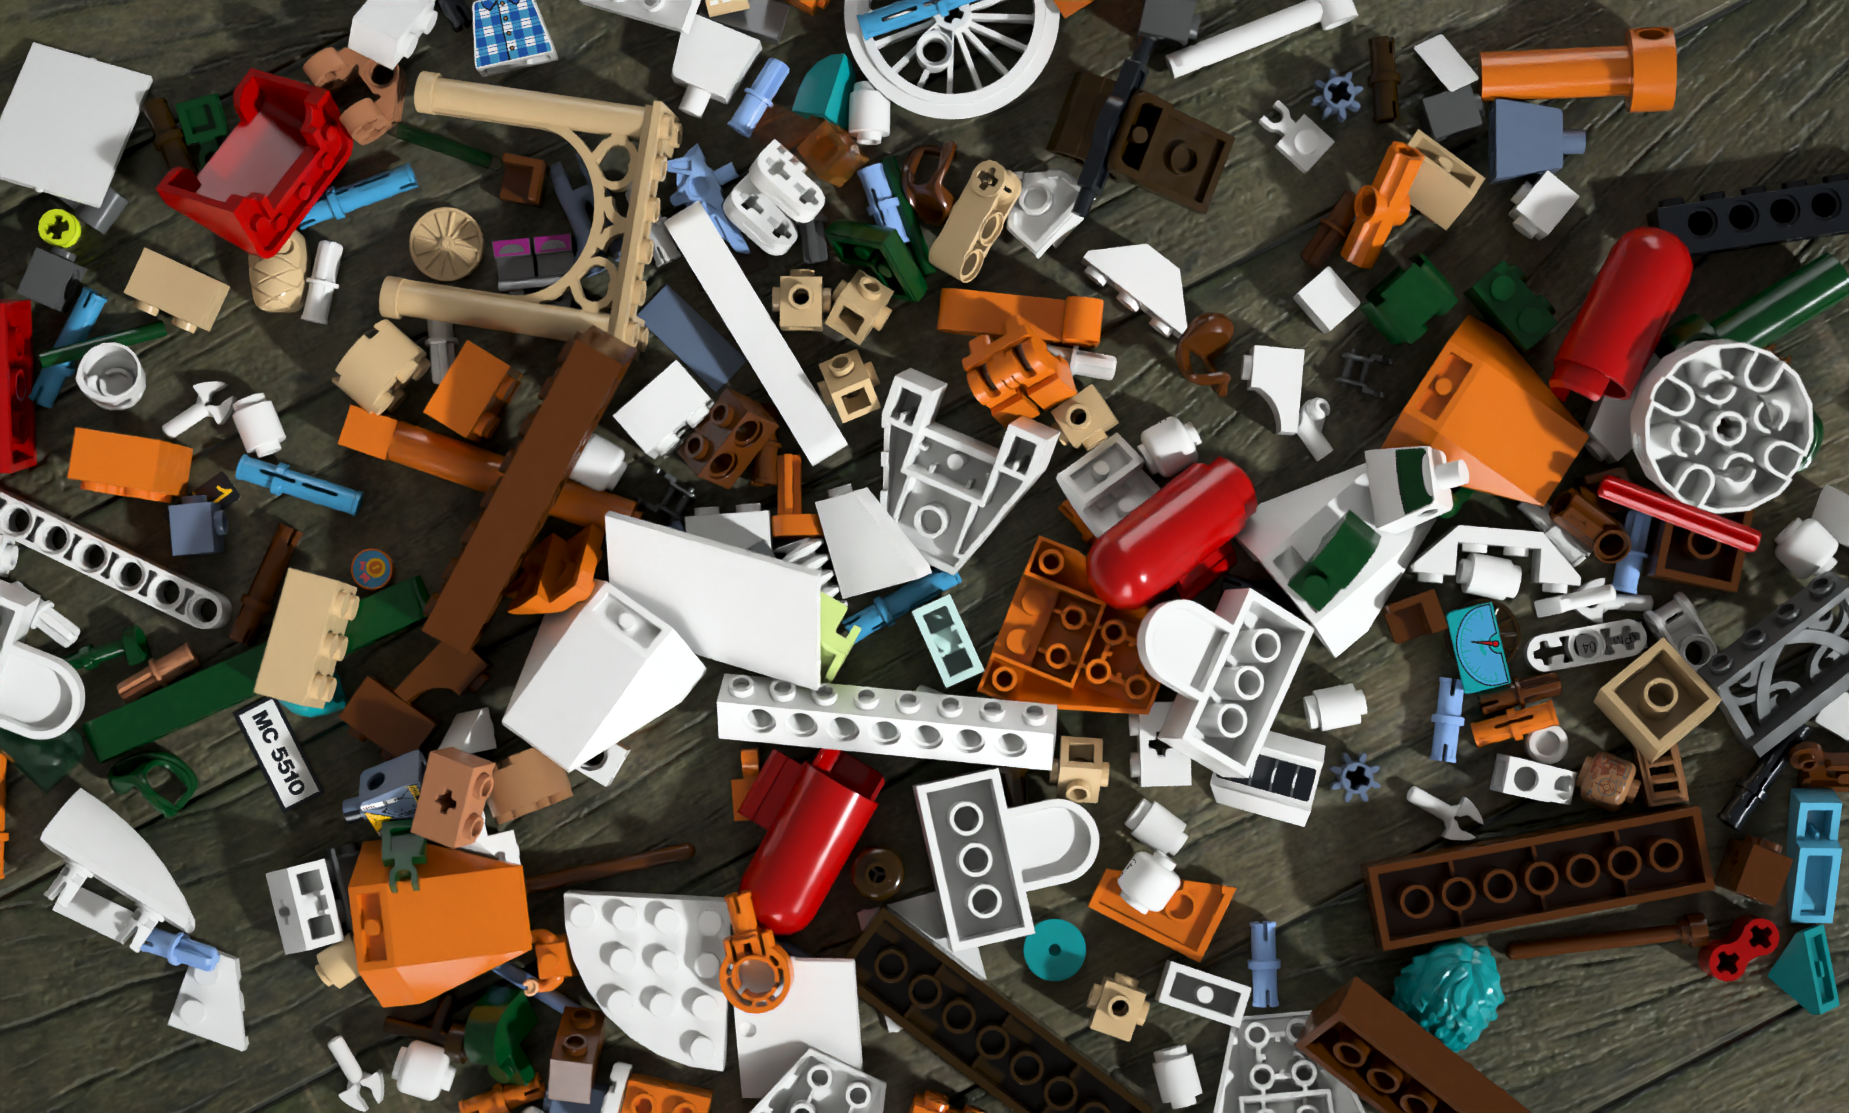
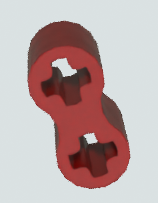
M1752 914L1742 915L1732 923L1731 929L1725 937L1711 940L1708 946L1700 948L1698 963L1701 969L1709 976L1725 982L1735 981L1743 975L1747 964L1757 956L1768 955L1775 950L1780 940L1779 931L1770 920ZM1753 927L1759 928L1756 933L1759 940L1756 943L1750 941L1753 937L1750 930ZM1720 953L1727 955L1724 958V962L1727 964L1725 968L1718 967L1720 959L1717 956Z

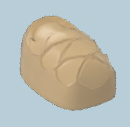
M295 230L274 257L265 259L252 254L248 255L253 299L256 306L265 312L294 313L301 310L305 305L309 288L306 278H311V253L307 239L299 231Z

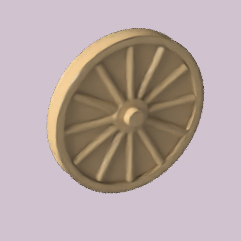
M440 207L425 213L415 223L409 238V250L414 264L426 276L441 282H454L469 276L478 267L484 254L485 242L480 226L469 214L457 208Z

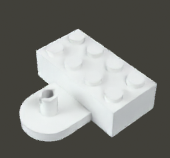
M0 579V727L32 739L41 740L57 737L67 731L79 719L85 705L83 682L76 670L63 659L24 644L41 595Z
M1251 588L1225 590L1215 613L1189 600L1165 601L1153 607L1146 614L1139 627L1137 636L1138 654L1144 668L1154 679L1178 693L1157 738L1222 777L1248 778L1315 628Z
M996 767L912 785L948 948L952 952L1034 934L1035 931L1026 892L1067 883L1079 878L1089 870L1098 854V829L1092 816L1083 807L1069 800L1051 798L1007 808L999 769Z

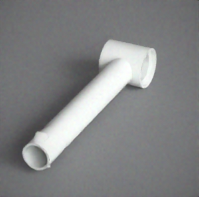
M1306 0L1198 42L1196 45L1165 55V60L1172 78L1175 79L1198 70L1203 66L1211 65L1318 22H1321L1323 30L1338 27L1355 19L1358 13L1353 0Z

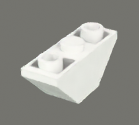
M1139 244L1090 250L1085 254L1081 261L1087 267L1084 270L1085 275L1101 287L1106 283L1119 292L1116 298L1131 311L1137 312L1140 308L1152 318L1149 324L1160 334L1167 338L1173 334L1179 338L1187 329L1180 269L1151 246Z

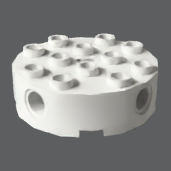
M1729 339L1694 341L1664 356L1641 382L1630 413L1631 444L1645 476L1669 497L1713 513L1749 511L1779 496L1793 480L1791 477L1799 469L1803 456L1807 457L1813 441L1812 403L1799 375L1784 361L1779 360L1772 352ZM1723 418L1725 419V424L1719 427L1720 433H1718L1717 426L1720 424V421Z

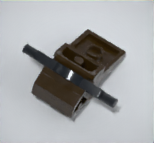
M1140 35L1131 59H1125L1117 81L1088 72L1075 73L1046 148L1047 151L1083 167L1077 182L1080 191L1071 212L1077 216L1088 218L1095 196H1101L1107 179L1114 182L1132 183L1194 213L1206 215L1236 137L1173 108L1172 103L1142 90L1149 74V69L1146 65L1156 42L1151 38Z

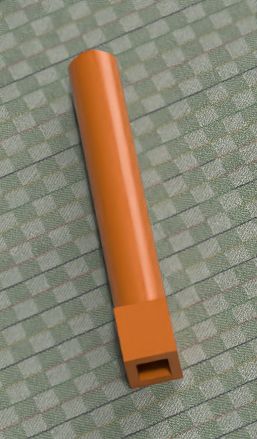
M350 405L338 441L339 445L383 460H390L486 493L491 485L494 486L500 476H504L503 473L498 471L505 458L503 455L424 429L384 413L378 416L374 412L369 414L360 405ZM568 478L549 515L585 528L592 523L603 530L606 535L605 514L608 511L641 520L643 512L637 511V501L608 491H596Z

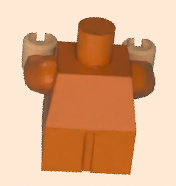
M547 929L530 931L531 940L535 946L539 979L531 977L523 982V986H527V989L524 990L525 995L533 996L537 992L552 991L562 984L564 978L580 975L572 957L567 933L555 935Z

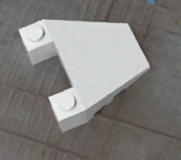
M909 368L895 375L882 411L881 427L884 428V451L881 452L883 489L880 491V504L929 565L954 576L1047 470L1060 431L1028 417L1021 416L1008 425L1000 449L935 422L948 384Z

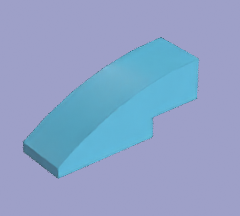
M1791 788L1787 830V857L1794 859L1787 876L1788 919L1790 923H1833L1842 847L1837 841L1842 802L1833 789Z

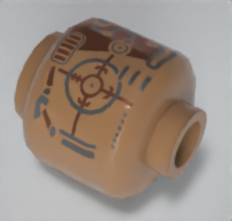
M1600 751L1594 757L1587 755L1575 786L1581 788L1580 797L1585 802L1610 812H1617L1621 809L1624 802L1633 804L1641 781L1634 779L1636 773L1634 763L1606 751Z

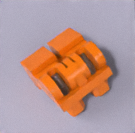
M1015 315L1004 321L1002 326L1004 336L994 340L989 335H979L969 341L970 355L962 359L963 368L967 372V381L972 393L982 405L990 408L992 416L1006 429L1011 422L1021 416L1033 419L1040 415L1038 405L1047 411L1077 394L1068 361L1060 355L1054 357L1048 352L1046 343L1033 332L1030 325L1020 315Z

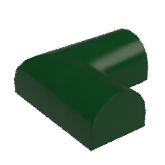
M839 219L835 220L824 231L840 261L870 267L878 281L894 291L891 298L919 302L924 296L928 284L895 228Z

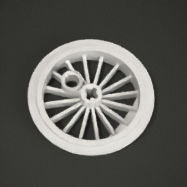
M845 0L844 22L848 43L858 66L871 84L895 104L923 116L938 119H966L990 113L1007 105L1031 86L1044 69L1053 51L1058 34L1060 10L1053 0H1032L1034 12L1032 15L976 13L1008 1L983 0L975 4L969 3L958 7V16L961 19L954 18L951 23H947L945 17L941 18L940 14L921 20L927 21L925 23L875 41L872 37L865 41L857 15L873 11L870 9L871 0ZM942 0L933 1L932 3L935 4ZM928 3L923 6L926 7L932 5V3ZM905 11L882 20H889L912 11ZM975 22L1032 24L1033 32L1029 44L1024 45ZM971 31L1023 53L1016 65L1008 71ZM925 32L919 38L917 44L892 68L879 52L881 48ZM963 35L1003 76L1002 78L982 88ZM954 38L957 39L976 91L953 94ZM934 42L942 44L947 51L945 58L939 62L927 60L923 55V50L928 44ZM915 57H917L918 64L924 69L917 86L897 74ZM947 69L946 94L923 89L930 73H940Z

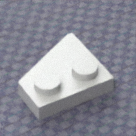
M217 950V953L220 954V960L216 963L214 970L204 971L188 966L167 1025L243 1052L247 1049L249 1040L248 1036H245L243 1020L245 1006L243 993L240 991L239 985L241 979L239 958Z

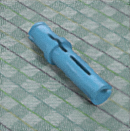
M901 0L871 12L859 14L857 19L864 39L867 41L869 38L906 27L938 14L943 18L949 15L950 10L977 0H942L926 7L923 5L937 0ZM913 8L917 9L915 11L903 14L901 16L886 21H882V19L911 10Z
M407 162L394 169L378 173L337 189L334 186L325 190L326 193L321 195L299 224L300 229L303 230L335 217L337 220L346 217L345 213L376 203L401 192L418 188L419 186L410 163Z
M83 286L82 292L53 349L86 340L108 298L103 294L99 296L98 291ZM76 360L42 368L28 398L32 401L38 399L37 404L53 408L54 401L66 378L72 377L76 370L73 367Z
M243 454L236 469L235 478L237 480H244L269 488L271 494L280 496L282 493L351 514L354 517L358 515L364 498L363 491H356L290 470V465L282 462L274 465Z
M934 568L931 570V574L912 580L883 598L877 596L872 599L874 603L842 620V623L848 634L854 624L862 628L854 643L856 644L886 625L890 628L896 624V619L902 617L907 612L928 602L947 589L962 583L959 573L957 572L953 576L938 568Z

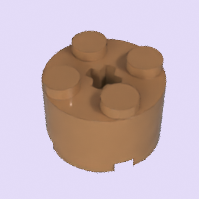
M533 747L499 761L497 764L494 762L492 774L494 785L486 801L492 817L495 818L497 825H500L574 795L566 770Z

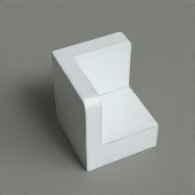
M1330 266L1324 269L1293 297L1295 302L1324 334L1331 331L1360 305L1359 299Z

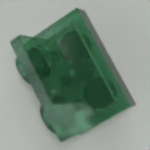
M0 727V753L46 794L84 760V740L72 727L57 737L41 740L28 738Z

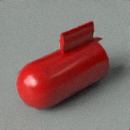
M1638 227L1625 233L1612 246L1553 360L1556 368L1549 379V386L1551 392L1561 401L1565 402L1571 390L1586 396L1594 402H1597L1602 395L1619 400L1631 398L1690 283L1693 271L1688 247L1674 233L1656 227Z
M1220 456L1209 465L1193 463L1095 540L1086 556V574L1088 583L1097 597L1115 609L1138 610L1149 605L1176 583V589L1181 599L1193 600L1237 564L1235 550L1232 548L1230 539L1245 528L1246 520L1256 512L1257 495L1250 478L1233 461Z
M773 748L737 811L747 819L768 830L743 873L738 888V895H741L742 890L751 891V900L757 925L763 931L772 928L774 935H791L804 929L811 922L879 804L875 799L885 783L883 775L842 750L821 748L812 764L804 761L802 765Z

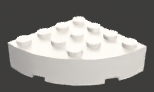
M569 889L565 892V928L572 957L587 990L606 1016L630 1038L660 1056L690 1067L723 1071L727 1062L730 1002L722 992L719 973L722 962L726 957L722 941L726 937L733 935L724 897Z

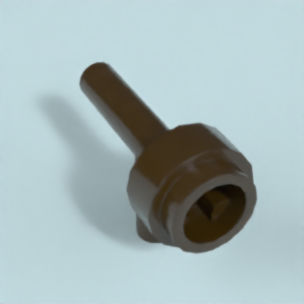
M447 994L440 995L431 1026L393 1016L386 1017L383 1025L384 1032L445 1047L444 1054L448 1056L450 1062L458 1064L469 1062L464 1046V1033L467 1022L455 1020L450 1030H448L456 997Z

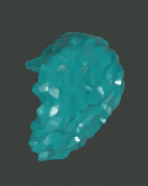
M1462 936L1443 940L1433 946L1427 953L1413 957V962L1401 969V977L1395 978V995L1391 998V1003L1395 1007L1405 1012L1408 1017L1431 1035L1437 1037L1455 1053H1458L1461 1049L1465 1050L1472 1042L1477 1041L1483 1029L1488 1027L1489 1021L1497 1019L1496 1008L1505 1000L1500 986L1501 977L1490 949L1483 945L1472 946Z

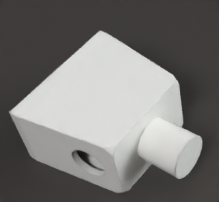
M696 14L689 34H680L671 77L674 83L687 88L678 109L688 115L701 119L710 98L723 104H728L761 54L762 46L760 40Z

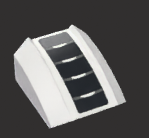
M1269 731L1248 778L1222 777L1213 772L1210 786L1216 803L1305 827L1311 813L1313 799L1324 763L1326 746Z

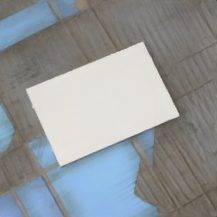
M608 511L605 514L609 583L674 628L694 654L816 691L820 687L821 665L820 571L613 511Z

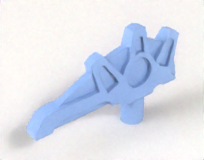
M698 143L688 150L683 157L668 160L667 171L677 174L678 188L670 196L671 203L675 207L684 204L688 207L699 200L721 237L728 241L737 253L749 255L751 251L742 233L727 218L723 210L725 199L722 194V185L739 177L733 163L730 162L713 171L706 164V157Z

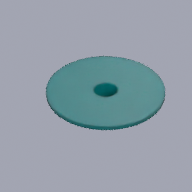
M1047 919L1034 926L1035 933L1027 935L1024 942V958L1030 970L1038 977L1047 981H1062L1072 977L1081 968L1086 956V945L1081 932L1073 924L1062 919Z

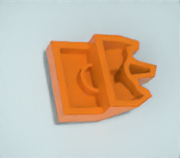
M591 523L568 541L552 533L537 544L521 565L525 569L524 573L512 582L505 595L514 599L510 603L507 612L522 615L564 612L578 601H585L594 589L595 582L593 581L595 568L602 557L603 552L600 549L605 532Z

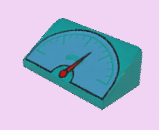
M1492 601L1447 612L1446 619L1464 693L1470 694L1510 684L1511 679Z

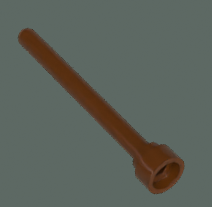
M683 843L524 878L526 899L527 894L691 859L695 855L696 850L693 844Z
M1703 912L1685 914L1684 919H1677L1676 924L1511 943L1506 946L1505 955L1510 960L1671 941H1679L1680 944H1688L1692 948L1708 946L1709 931Z

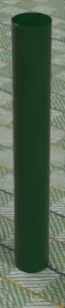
M895 156L884 158L879 163L883 165V171L892 196L898 197L900 205L897 206V210L906 235L909 237L910 241L908 243L916 265L923 277L935 274L937 271L929 262V249L917 216L905 197L901 185V172Z
M163 320L38 352L44 369L82 359L91 348L102 343L116 342L125 346H131L167 336Z

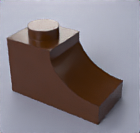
M440 642L394 692L405 703L413 702L420 695L435 688L452 689L458 695H466L470 691L475 695L491 679L487 672L494 664L475 646L465 655Z

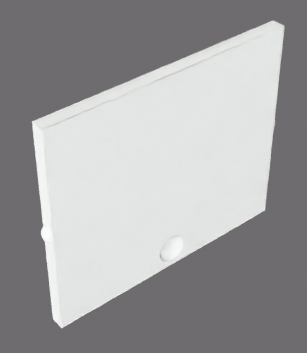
M33 42L0 118V180L35 189L39 193L45 192L100 208L138 118L141 106L152 84V76L100 62L95 58L83 57Z
M789 956L794 968V981L791 990L779 1006L771 1011L760 1014L747 1013L734 1006L742 1098H763L810 1047L863 1072L855 959L796 958L795 956ZM759 960L743 962L739 968V979L742 981V986L737 992L741 995L746 988L754 993L769 991L776 983L772 967L766 962L764 963ZM783 970L782 979L777 982L780 985L773 994L775 997L782 992L784 986Z

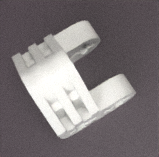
M774 139L752 163L749 173L727 196L723 203V210L727 218L768 254L779 256L785 254L798 237L797 227L790 218L801 223L810 222L823 208L825 197L822 190L804 174L808 168ZM803 198L807 203H802L800 199ZM744 203L749 206L748 210L742 207ZM775 231L781 235L779 238L773 234Z

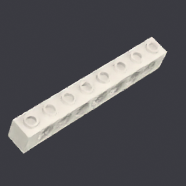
M724 673L717 699L718 734L720 739L1052 771L1058 705L821 682L820 687L816 691L776 678Z

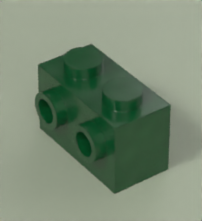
M1502 260L1463 292V294L1496 331L1503 334L1521 354L1531 348L1559 322L1553 316L1556 311L1551 303L1540 294L1535 296L1526 286L1528 279L1523 271L1515 264L1511 263L1508 265L1505 260Z

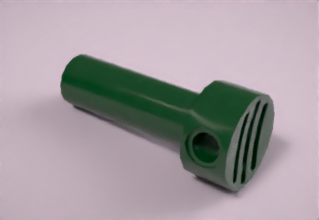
M1825 253L1709 323L1695 313L1685 317L1665 330L1656 348V353L1661 360L1664 356L1694 341L1717 339L1734 340L1763 349L1848 298L1849 275L1837 258L1830 253Z

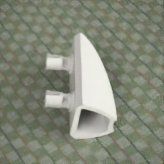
M82 788L74 793L54 816L40 838L50 851L64 859L63 862L66 863L43 895L53 901L64 889L58 904L67 909L68 904L86 878L91 879L94 877L134 901L137 909L115 939L124 945L136 932L130 948L136 953L141 950V946L158 921L163 923L165 920L182 932L190 935L195 930V919L171 874L148 843L125 820Z

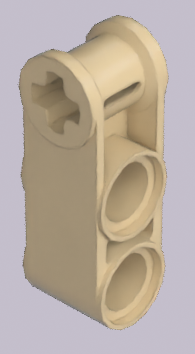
M987 160L978 164L973 170L960 198L953 205L940 235L935 239L930 248L928 256L930 264L963 283L972 281L979 273L984 258L993 242L1000 235L1008 214L1020 196L1022 183L1019 176L1010 170L1004 169L996 161ZM982 176L989 177L988 181L984 180ZM1005 186L1010 189L1009 193L1004 190Z

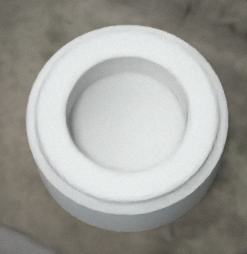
M1551 726L1525 734L1524 749L1533 761L1541 764H1554L1565 756L1568 749V738L1562 728Z

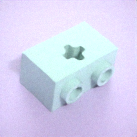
M950 594L912 611L946 688L984 671Z

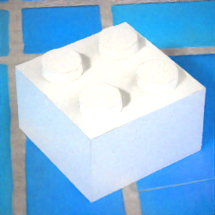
M675 360L616 412L613 417L647 455L653 459L660 455L665 459L683 443L679 437L690 427L695 429L710 414V408L713 406L714 401L683 366Z

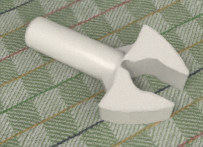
M215 381L196 384L193 386L198 393L196 404L164 424L162 431L167 438L173 439L206 416L214 417L217 424L223 425L233 411L232 404L237 401V397L231 396L218 406L209 405L215 392L221 391L228 384Z
M1605 578L1587 581L1572 592L1603 586ZM1616 593V598L1613 601L1595 604L1591 608L1582 607L1573 610L1588 621L1602 624L1603 614L1608 610L1645 612L1652 610L1654 602L1650 595Z
M1612 584L1536 600L1534 605L1537 617L1560 614L1573 609L1613 601L1616 598V590Z
M1416 786L1411 787L1407 793L1406 798L1409 802L1443 820L1445 830L1441 834L1442 837L1450 840H1471L1476 838L1470 833L1461 830L1458 822L1454 819L1455 816L1462 817L1467 815L1470 819L1483 824L1479 811L1467 797H1462L1458 805L1450 806Z
M336 1036L332 1038L327 1045L348 1079L347 1090L341 1092L338 1096L349 1106L366 1112L369 1107L360 1096L361 1085L369 1087L377 1103H380L384 1097L383 1073L381 1069L374 1074L362 1071L343 1037Z

